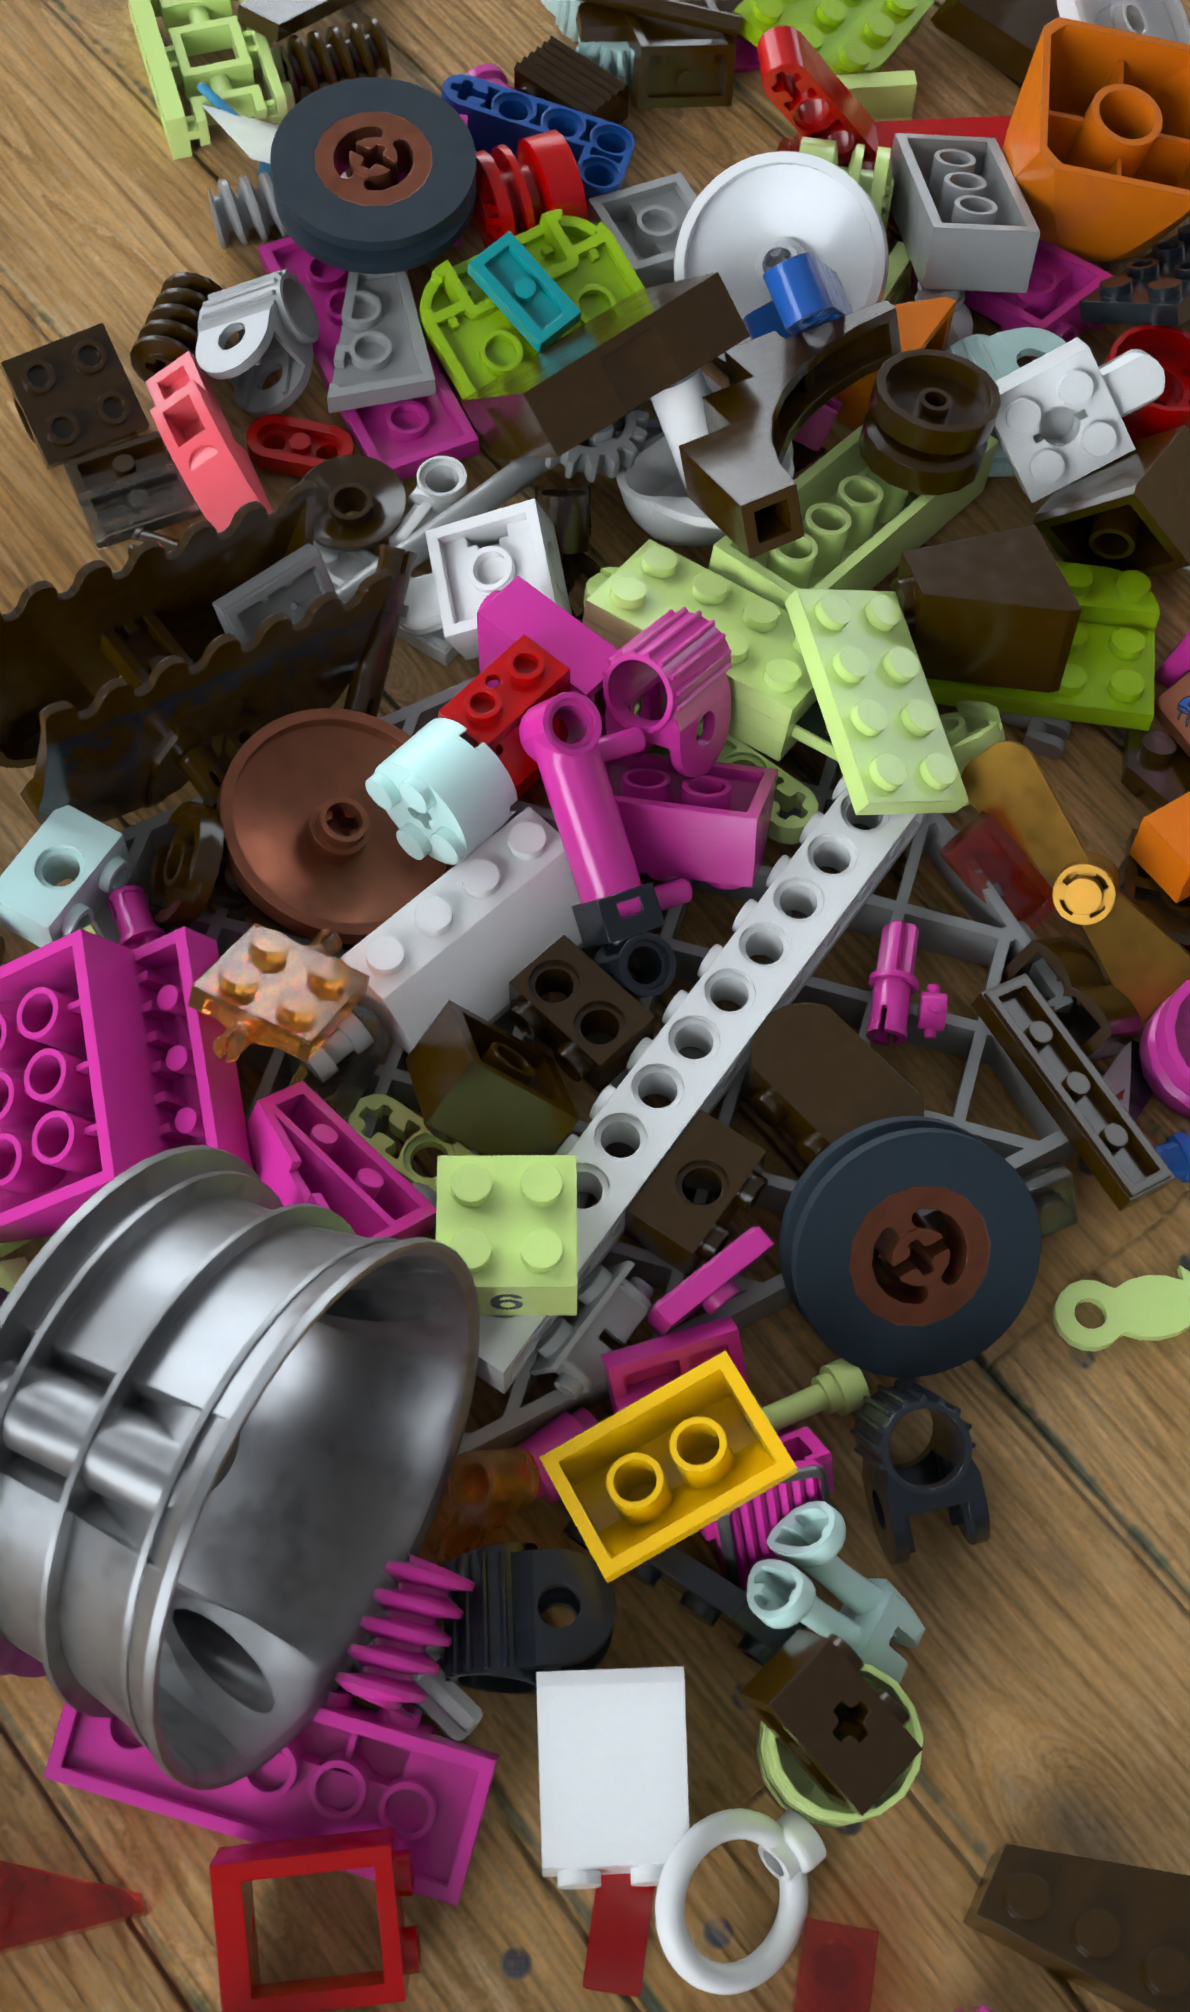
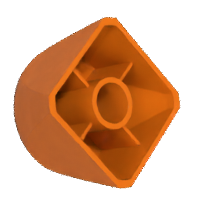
M1058 17L1043 27L1023 82L1002 150L1040 230L1039 239L1055 244L1085 261L1096 263L1120 262L1137 257L1148 251L1190 216L1189 44Z

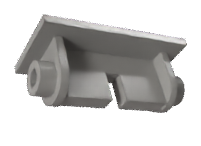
M628 1260L606 1268L600 1265L584 1279L577 1289V1298L581 1301L577 1306V1315H570L567 1321L559 1318L546 1330L536 1345V1350L541 1356L529 1370L532 1375L556 1372L559 1377L554 1382L555 1387L573 1400H576L581 1392L590 1393L604 1372L601 1354L612 1351L598 1339L600 1334L605 1331L617 1343L625 1344L641 1320L652 1308V1304L649 1301L654 1294L652 1287L635 1276L629 1282L625 1279L635 1265L632 1261Z

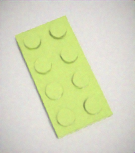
M796 588L785 601L855 814L956 813L969 799L896 592Z

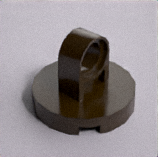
M194 801L183 802L172 813L168 824L178 827L171 845L158 843L150 874L148 897L151 907L161 909L154 916V919L159 923L178 928L190 927L200 917L207 903L227 909H240L252 903L245 894H238L232 891L225 881L224 871L226 864L222 856L224 827L217 809Z

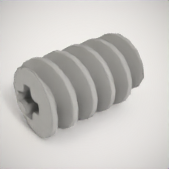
M266 171L260 172L257 189L253 188L246 175L239 176L237 192H233L224 178L218 180L216 196H213L208 188L215 230L222 249H228L230 232L236 233L243 246L248 245L252 228L257 230L263 242L269 241L271 225L275 224L283 238L289 237L279 219L274 200L273 181Z

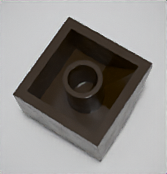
M451 1000L446 1003L405 1059L414 1086L413 1092L418 1098L424 1117L423 1123L425 1127L441 1141L451 1145L460 1141L477 1150L480 1156L553 1155L580 1120L551 1056Z

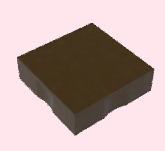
M718 272L644 288L636 291L460 402L492 459H516L523 456L557 458L625 416L651 397L750 337V334Z

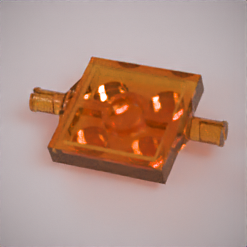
M255 923L192 985L188 1006L217 1019L227 1028L213 1042V1050L221 1060L227 1054L226 1062H234L250 1044L257 1043L278 1048L307 1062L365 997L370 976L347 966L340 959L333 957L340 951L342 941L336 932H333L329 937L330 929L321 930L309 945L304 946L289 939L282 932L268 929Z

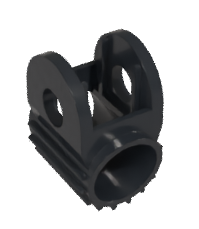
M896 1380L894 1386L887 1388L878 1384V1392L874 1393L871 1397L864 1396L865 1403L861 1409L853 1412V1415L857 1418L855 1428L851 1429L850 1433L855 1436L857 1443L854 1451L863 1457L862 1481L877 1538L887 1560L892 1565L909 1561L910 1553L916 1552L908 1517L945 1507L948 1508L951 1525L959 1526L969 1544L976 1545L987 1542L990 1537L988 1505L981 1473L972 1460V1448L976 1447V1444L971 1441L969 1433L972 1425L959 1417L961 1409L917 1383H913L910 1387ZM929 1409L933 1422V1431L926 1449L917 1458L907 1463L892 1464L889 1455V1439L896 1423L903 1416L914 1410Z
M511 1542L478 1548L455 1558H449V1562L442 1563L443 1568L461 1575L475 1584L473 1591H450L448 1595L462 1609L463 1615L461 1619L444 1618V1631L452 1639L450 1646L444 1647L446 1682L452 1681L460 1686L493 1693L535 1694L537 1693L536 1672L594 1670L606 1656L612 1640L616 1616V1597L612 1583L606 1582L596 1562L588 1556L569 1549H538V1546L534 1543ZM560 1606L569 1609L575 1615L576 1620L566 1627L559 1628L546 1624L540 1616L545 1610Z

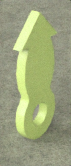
M1179 1265L1177 1268L1179 1279L1166 1275H1145L1129 1279L1116 1288L1095 1280H1080L1071 1283L1060 1292L1053 1307V1323L1058 1334L1069 1345L1082 1351L1096 1352L1108 1348L1122 1336L1140 1341H1160L1175 1337L1190 1328V1271ZM1084 1302L1097 1305L1104 1315L1103 1325L1095 1329L1082 1326L1075 1317V1307Z

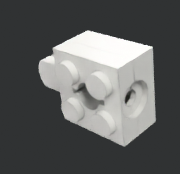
M1077 337L995 381L999 388L1001 406L993 430L1023 492L1031 503L1135 450L1122 417L1155 401L1163 393L1165 385L1164 370L1155 358L1141 349H1131L1098 367L1089 346Z
M535 498L425 531L432 573L409 580L404 605L409 606L407 618H400L399 625L413 637H420L443 630L445 639L465 660L479 657L478 609L491 592L495 590L501 591L517 576H520L572 615L554 524Z

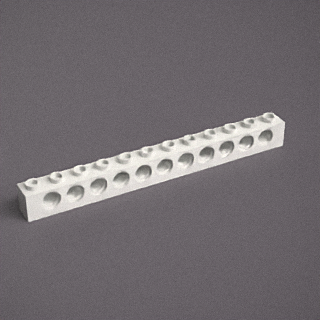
M842 776L832 794L834 803L825 814L816 811L812 815L800 835L799 843L802 845L791 858L784 854L777 861L766 881L768 890L759 902L751 898L742 907L732 926V931L735 932L724 947L715 944L709 950L697 973L700 979L690 993L680 990L674 996L662 1018V1022L665 1025L655 1039L652 1040L645 1037L636 1046L626 1065V1069L630 1071L617 1088L608 1085L598 1096L589 1114V1117L593 1120L580 1137L571 1134L562 1143L556 1155H577V1192L590 1193L599 1201L596 1205L587 1209L577 1208V1289L584 1279L599 1266L624 1232L626 1209L701 1109L710 1115L749 1062L752 1040L759 1026L768 1015L793 1002L926 820L927 813L856 815ZM852 824H864L870 827L871 829H858L854 827ZM819 867H832L840 873H825ZM789 910H797L804 913L808 917L803 919H795L786 915L784 912ZM765 955L775 962L762 965L752 961L749 957ZM721 1000H729L738 1004L741 1009L731 1012L724 1011L716 1007L714 1003ZM684 1047H696L707 1055L700 1059H689L682 1056L678 1050ZM650 1094H660L668 1098L672 1103L663 1108H653L646 1105L641 1099ZM621 1142L630 1145L636 1152L629 1157L616 1158L605 1152L604 1148L609 1144ZM480 1315V1342L476 1375L505 1394L536 1352V1345L540 1338L562 1315Z

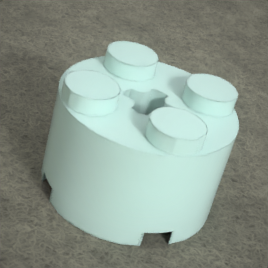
M435 718L427 723L377 766L374 774L366 780L365 786L374 802L387 811L390 818L399 828L396 832V838L401 847L410 856L417 860H422L428 854L440 862L456 865L458 862L462 863L513 817L516 811H510V806L517 801V793L508 771L497 755L484 742L476 748L472 747L460 737L467 728L447 718Z

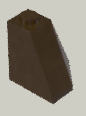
M945 0L930 20L936 28L1023 85L1043 27L1060 17L1057 0Z

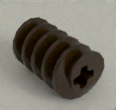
M374 17L365 19L363 32L358 24L353 21L346 24L344 37L336 26H331L326 30L325 42L320 34L313 30L307 33L306 48L296 34L288 37L286 51L283 46H280L285 78L291 84L296 104L301 101L302 87L305 86L313 93L321 89L323 82L331 85L341 82V78L344 77L347 80L360 78L362 73H365L367 77H378L379 69L383 68L389 77L392 76L385 36L379 22Z
M190 272L174 273L165 279L153 309L150 310L145 325L142 327L137 341L130 352L131 365L144 382L187 351L196 357L198 317L203 302L208 300L209 294L223 290L213 280Z

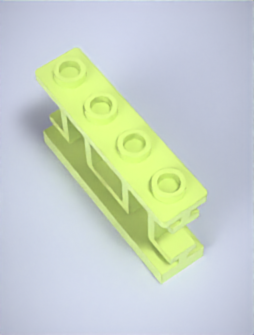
M128 0L132 25L173 160L193 156L190 140L199 139L201 146L210 145L208 126L219 124L202 106L206 105L216 108L199 92V83L207 84L239 115L250 118L255 117V119L280 125L284 117L295 106L290 82L281 83L280 79L284 78V69L278 47L269 48V45L273 44V40L244 26L246 31L242 32L237 16H233L231 3L237 2L238 5L246 0ZM155 17H162L165 30L169 32L171 46L164 47ZM233 48L236 57L233 60L192 68L188 61L190 56ZM255 69H259L268 97L266 101H264L259 84L255 85L253 74ZM176 85H183L187 101L190 100L192 116H185Z

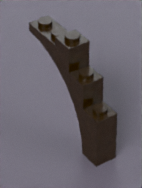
M883 300L786 339L776 331H773L724 352L730 386L702 397L709 434L679 445L688 498L750 559L804 537L797 484L781 464L790 442L810 416L833 396L863 377L880 370L884 361L901 352L896 307L887 300Z

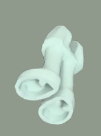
M813 1501L800 1505L787 1514L772 1529L767 1539L769 1548L785 1561L776 1559L759 1561L754 1564L748 1576L747 1601L750 1609L761 1621L774 1629L789 1628L801 1622L820 1636L828 1638L830 1634H835L843 1639L859 1655L863 1663L874 1666L900 1684L907 1670L908 1662L889 1646V1642L892 1641L905 1647L916 1648L926 1628L906 1599L887 1579H867L838 1557L837 1554L842 1549L846 1539V1525L842 1515L836 1509L823 1501ZM795 1566L816 1579L844 1603L840 1612L816 1596V1590L811 1579Z

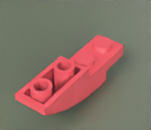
M187 351L145 381L155 403V407L150 410V413L185 484L207 521L211 522L216 528L217 533L224 531L230 525L237 510L248 502L258 501L265 507L267 514L272 513V507L247 451L235 441L207 375L198 365L196 357Z

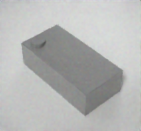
M895 133L890 157L894 179L890 209L921 289L1027 293L1040 230L996 138Z

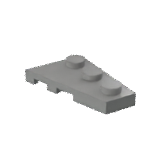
M406 270L389 274H363L349 271L341 316L342 329L339 344H336L334 355L335 368L333 380L329 384L327 395L329 413L435 395V377Z

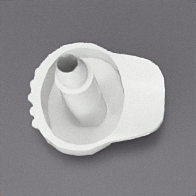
M701 368L650 398L663 432L645 441L642 453H636L634 465L631 468L621 465L616 476L625 507L633 520L647 534L670 545H714L725 536L688 498L679 445L709 434L702 397L710 394ZM791 441L781 465L793 479L794 464Z

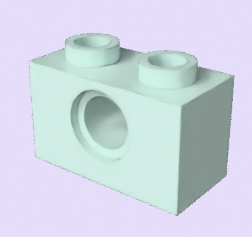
M70 805L54 810L0 876V925L40 948L90 924L92 925L94 914L110 893L125 886L130 876L133 865L123 834ZM65 879H75L72 883L68 885L56 886L59 882Z

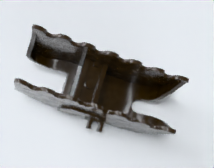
M307 480L290 488L284 495L279 507L270 514H267V510L260 502H248L237 510L230 525L220 533H217L216 528L211 522L207 520L198 521L187 528L179 544L170 552L165 553V549L158 541L154 539L147 540L139 544L130 553L126 565L117 572L112 573L108 564L102 560L91 561L77 572L73 584L62 593H57L56 588L51 582L46 580L37 581L23 591L17 606L12 611L2 615L0 612V766L5 768H24L36 765L34 777L26 784L20 796L41 825L54 810L66 805H70L100 822L112 820L143 807L150 808L164 802L167 796L180 790L189 781L187 776L180 770L179 762L191 749L200 745L212 746L216 752L215 755L227 771L231 761L242 745L265 725L298 711L330 708L337 702L350 683L354 671L357 669L375 619L392 584L394 576L389 570L382 569L366 577L360 583L354 596L345 603L333 591L320 595L310 604L305 616L295 624H292V620L283 612L270 615L258 626L254 637L244 645H241L235 635L231 633L225 634L212 604L217 599L307 543L313 545L316 493L318 491V486L313 481Z

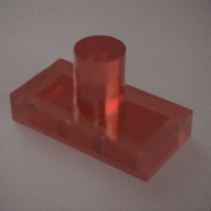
M982 810L938 851L969 890L985 904L986 901L982 891L988 888L985 883L988 879L991 884L999 883L1004 894L1000 895V897L1017 921L1025 922L1031 930L1055 909L1052 896L1053 888L996 819L988 812ZM982 869L984 873H976L975 870Z

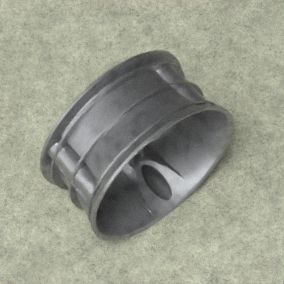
M206 1145L182 1146L165 1150L144 1159L119 1174L91 1196L44 1245L0 1307V1675L13 1674L18 1677L33 1678L47 1676L50 1685L59 1698L74 1710L92 1717L112 1718L117 1716L131 1728L138 1741L151 1751L152 1757L162 1772L179 1784L196 1790H214L231 1785L255 1772L290 1744L313 1720L318 1712V1707H322L327 1703L329 1691H336L339 1688L340 1684L335 1680L337 1673L350 1672L357 1663L347 1652L349 1645H368L372 1640V1637L359 1625L361 1617H384L386 1611L371 1597L373 1589H396L398 1586L382 1568L386 1561H408L409 1556L405 1553L418 1556L447 1487L470 1409L480 1342V1315L474 1280L466 1262L457 1251L441 1242L423 1237L399 1240L389 1237L369 1238L355 1234L352 1227L340 1215L325 1207L308 1203L284 1206L278 1195L261 1181L258 1174L245 1161L227 1151Z

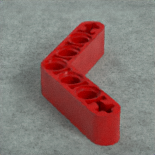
M787 25L776 26L767 30L758 41L757 51L765 94L802 137L836 141L838 166L848 167L856 145L863 144L865 147L861 169L874 171L878 147L891 148L892 151L895 133L996 138L1001 151L1003 150V144L1012 116L874 121L799 30Z

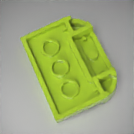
M743 0L733 13L742 15L739 34L756 47H758L760 37L767 30L776 26L787 25L796 28L804 35L836 75L880 72L912 32L916 33L934 0Z
M562 209L543 213L540 225L515 236L582 312L580 321L554 342L636 291L645 288L616 238L602 222L596 226L579 217L562 216ZM478 255L453 267L449 260L437 266L432 271V277L424 288L419 309V321L426 346H432L462 400L538 353L468 275V263Z
M1056 561L1082 608L1059 691L1045 693L926 678L935 704L957 706L956 701H981L997 707L999 712L1149 731L1154 718L1155 629L1160 616L1158 602L1150 591L1151 580L1146 574L1136 570L1123 572L1109 567Z

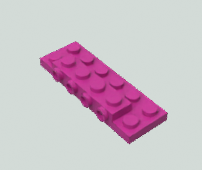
M340 1685L336 1691H329L327 1703L322 1707H318V1712L313 1720L274 1758L245 1778L214 1790L192 1789L171 1779L162 1772L152 1757L151 1751L138 1741L131 1728L117 1716L112 1718L92 1717L80 1713L64 1703L44 1778L252 1843L395 1827L397 1849L411 1850L414 1893L457 1906L462 1897L500 1754L434 1735L435 1727L420 1723L422 1711L412 1705L403 1703L402 1708L414 1720L379 1706V1710L353 1703L352 1698L354 1694L346 1691ZM374 1867L342 1870L375 1881Z

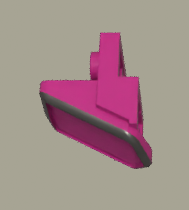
M790 1425L776 1431V1434L795 1463L798 1473L699 1530L706 1541H711L721 1576L747 1592L748 1576L755 1563L764 1559L785 1561L767 1545V1539L772 1529L787 1514L800 1505L813 1501H823L831 1506L829 1492L835 1490L832 1456L830 1451L807 1426L796 1430Z

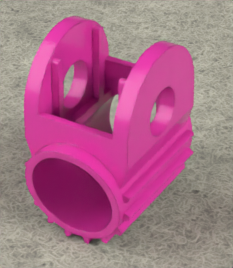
M683 607L675 613L674 610L670 609L608 658L609 666L602 672L604 676L603 694L607 705L605 710L606 735L638 727L646 737V746L643 751L624 756L623 758L638 759L653 744L669 748L674 769L679 774L692 778H698L707 773L718 759L727 738L731 718V688L726 673L732 668V650L725 639L726 634L721 633L715 626V620L709 621L702 617L700 610L696 613L688 612L686 607ZM642 697L641 712L637 716L634 714V709L637 701ZM703 717V732L697 741V729Z

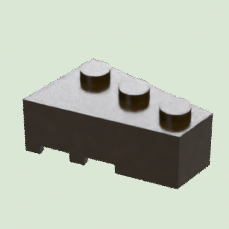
M1005 1844L991 1855L964 1918V1924L1126 2012H1190V1875Z

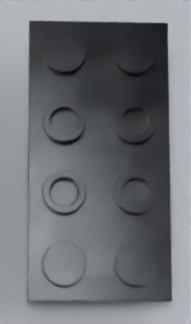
M1190 224L1180 227L1178 233L1169 240L1155 244L1150 253L1141 259L1129 262L1125 270L1115 277L1101 281L1099 288L1079 301L1081 322L1179 327L1187 320H1190Z

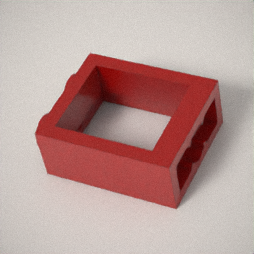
M523 634L438 711L439 718L451 719L467 728L460 737L472 747L476 748L484 742L497 755L514 783L517 800L541 778L537 762L526 754L520 743L519 726L521 718L529 708L560 693L570 692V668ZM490 680H496L500 685L492 688L487 686L486 683ZM554 715L552 721L553 730L556 736L566 743L568 737L567 727L562 719Z
M395 1827L219 1847L209 1865L222 2012H319L406 2001L409 1975L421 1973V1948L418 1926L405 1927L402 1897L414 1896L413 1863L410 1849H397ZM374 1867L383 1970L261 1984L252 1881Z

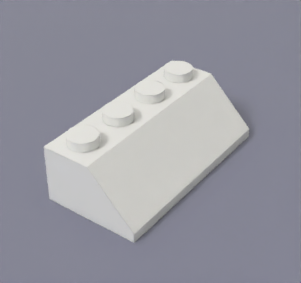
M528 806L489 837L462 863L458 862L340 957L346 993L408 1054H410L449 1000L493 1024L510 1009L509 982L559 938L565 935L580 949L584 947L572 910L573 905L581 902L560 834Z

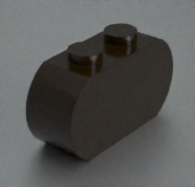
M810 1002L784 1006L768 1015L755 1032L746 1075V1086L748 1095L751 1097V1104L766 1124L773 1128L780 1126L796 1142V1148L800 1156L808 1165L834 1141L860 1126L890 1117L924 1116L921 1094L829 1006Z

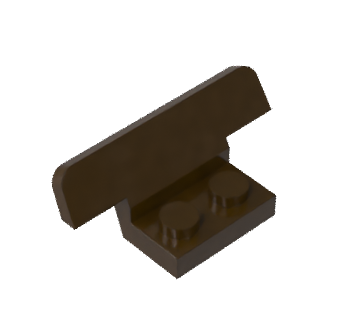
M743 0L677 1L733 13ZM583 2L578 6L576 24L581 42L627 41L629 48L634 51L631 104L637 109L732 106L736 43L734 40L745 39L739 33L738 37L588 2Z

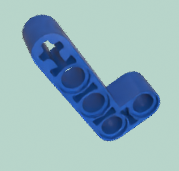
M456 74L448 77L443 82L441 98L453 107L459 115H468V129L473 138L476 152L485 150L491 155L492 148L505 144L517 160L518 141L556 129L563 135L573 153L584 187L586 204L590 198L624 189L635 146V139L626 128L471 75Z
M806 252L777 264L763 274V279L772 297V301L747 314L743 321L751 340L776 331L786 339L850 314L853 310L837 273L813 254Z

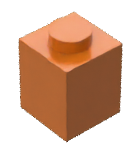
M1190 792L1143 817L1129 852L1176 904L1190 896Z

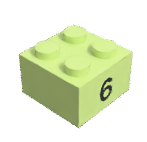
M577 1155L437 1156L436 1241L457 1251L466 1262L473 1277L478 1296L479 1315H577Z

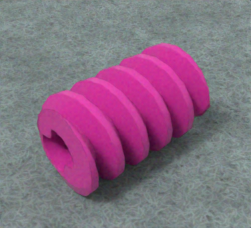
M405 1553L409 1556L408 1561H386L382 1568L398 1584L397 1588L373 1589L371 1597L386 1611L385 1616H363L359 1622V1625L374 1639L373 1644H350L347 1652L361 1665V1672H338L335 1680L346 1691L414 1720L402 1708L403 1702L426 1703L429 1696L413 1679L415 1674L437 1675L440 1670V1666L425 1652L426 1647H449L452 1641L450 1636L437 1624L439 1618L461 1619L463 1615L462 1609L448 1596L449 1592L473 1591L475 1584L471 1580L450 1570Z

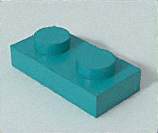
M510 231L468 263V275L537 352L548 347L580 321L581 310Z

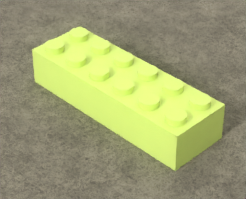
M861 425L794 479L797 484L804 537L750 559L725 535L713 545L708 569L787 610L785 601L796 588L870 591L900 565L903 551L918 549L983 492L999 440L991 435L987 440L988 446L975 480L960 491L942 495L917 494L888 484L870 470L860 454L859 437L863 426Z

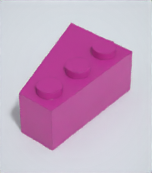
M304 1081L257 1100L246 1124L253 1170L258 1174L261 1181L278 1195L284 1206L308 1203L325 1207L340 1215L352 1227L355 1234L369 1238L389 1237L399 1240L426 1237L436 1218V1207Z

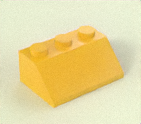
M726 1350L539 1457L607 1583L798 1473L795 1463Z

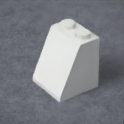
M684 1666L536 1672L542 1877L557 1876V1888L590 1889L601 1887V1875L630 1873L632 1886H658L660 1875L669 1854L680 1838L689 1830Z

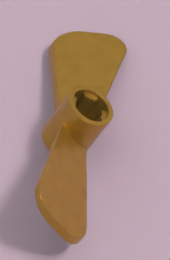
M1000 741L991 745L972 759L962 772L961 779L969 799L968 802L1054 882L1052 896L1056 910L1069 922L1083 926L1113 987L1120 990L1133 1003L1144 1028V1024L1158 1006L1169 996L1173 995L1185 981L1190 979V953L1119 891L1120 875L1117 867L1108 857L1097 852L1085 851L1034 754L1026 746L1015 741Z

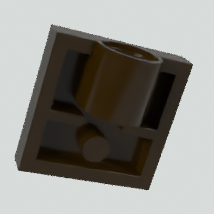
M103 322L5 360L0 364V368L13 394L14 403L23 426L32 442L36 443L47 469L61 465L64 461L96 451L149 428L147 418Z

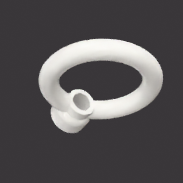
M726 1809L708 1815L698 1821L676 1843L660 1875L655 1900V1919L658 1938L667 1960L675 1971L689 1984L697 1989L713 1994L732 1995L743 1993L766 1982L790 1957L798 1943L806 1920L809 1897L807 1873L812 1871L826 1858V1848L822 1839L804 1817L792 1810H787L777 1820H774L766 1814L751 1809ZM736 1839L748 1840L759 1845L758 1853L762 1862L779 1879L780 1899L777 1915L767 1937L755 1951L738 1961L729 1963L715 1962L702 1955L689 1936L685 1920L687 1889L697 1866L710 1851L727 1841Z

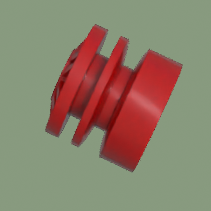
M556 129L518 141L517 160L505 144L492 148L491 155L485 150L476 152V204L473 219L486 249L509 231L514 236H517L540 225L542 214L552 210L562 209V216H575L588 221L585 191L578 166L568 143Z
M1141 325L1125 331L1113 343L1105 363L1131 349H1141L1159 362L1165 375L1164 391L1155 401L1122 417L1131 440L1135 441L1184 425L1190 431V334L1169 326Z

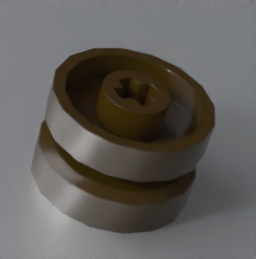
M915 349L897 353L883 362L876 375L870 397L871 407L865 416L859 437L861 457L874 474L888 484L911 493L942 495L960 491L975 480L988 446L987 440L994 427L1001 406L998 386L990 375L975 363L947 351Z

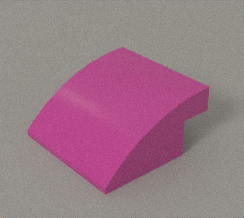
M184 926L132 950L79 929L0 966V1243L53 1236L73 1213L111 1180L142 1160L165 1150L182 1146L206 1145L235 1155L253 1169L217 940Z

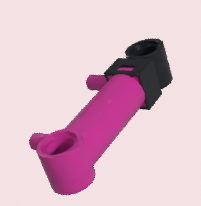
M563 692L527 710L521 718L519 726L520 743L526 754L538 764L581 902L573 905L572 910L584 948L602 945L595 954L594 962L634 998L657 996L667 990L674 980L677 968L675 954L663 938L643 932L664 926L665 921L661 911L691 901L693 890L691 884L684 878L655 887L652 882L641 883L604 762L643 751L646 746V737L638 727H632L600 737L602 721L596 705L587 696L580 693ZM554 715L562 719L567 727L568 737L566 743L561 741L553 730L552 721ZM631 953L637 956L641 966V973L637 982L628 972L627 963Z

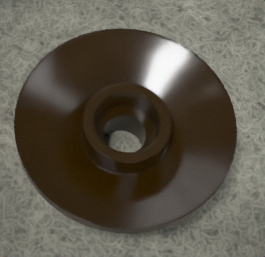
M363 455L334 457L316 465L301 480V482L313 481L318 486L314 542L323 547L344 552L372 548L392 536L404 519L407 507L404 485L393 469L377 459ZM351 511L359 512L353 515H346L348 512Z

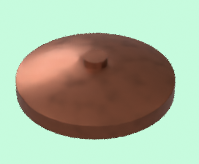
M318 708L298 711L278 718L259 729L242 745L231 761L221 784L216 809L224 827L222 854L224 862L239 888L263 913L289 930L309 938L336 944H358L455 866L440 862L428 854L422 860H417L410 856L401 847L396 838V832L399 828L390 818L387 811L375 803L366 790V780L374 774L377 766L411 738L410 735L384 720L362 712L347 709Z

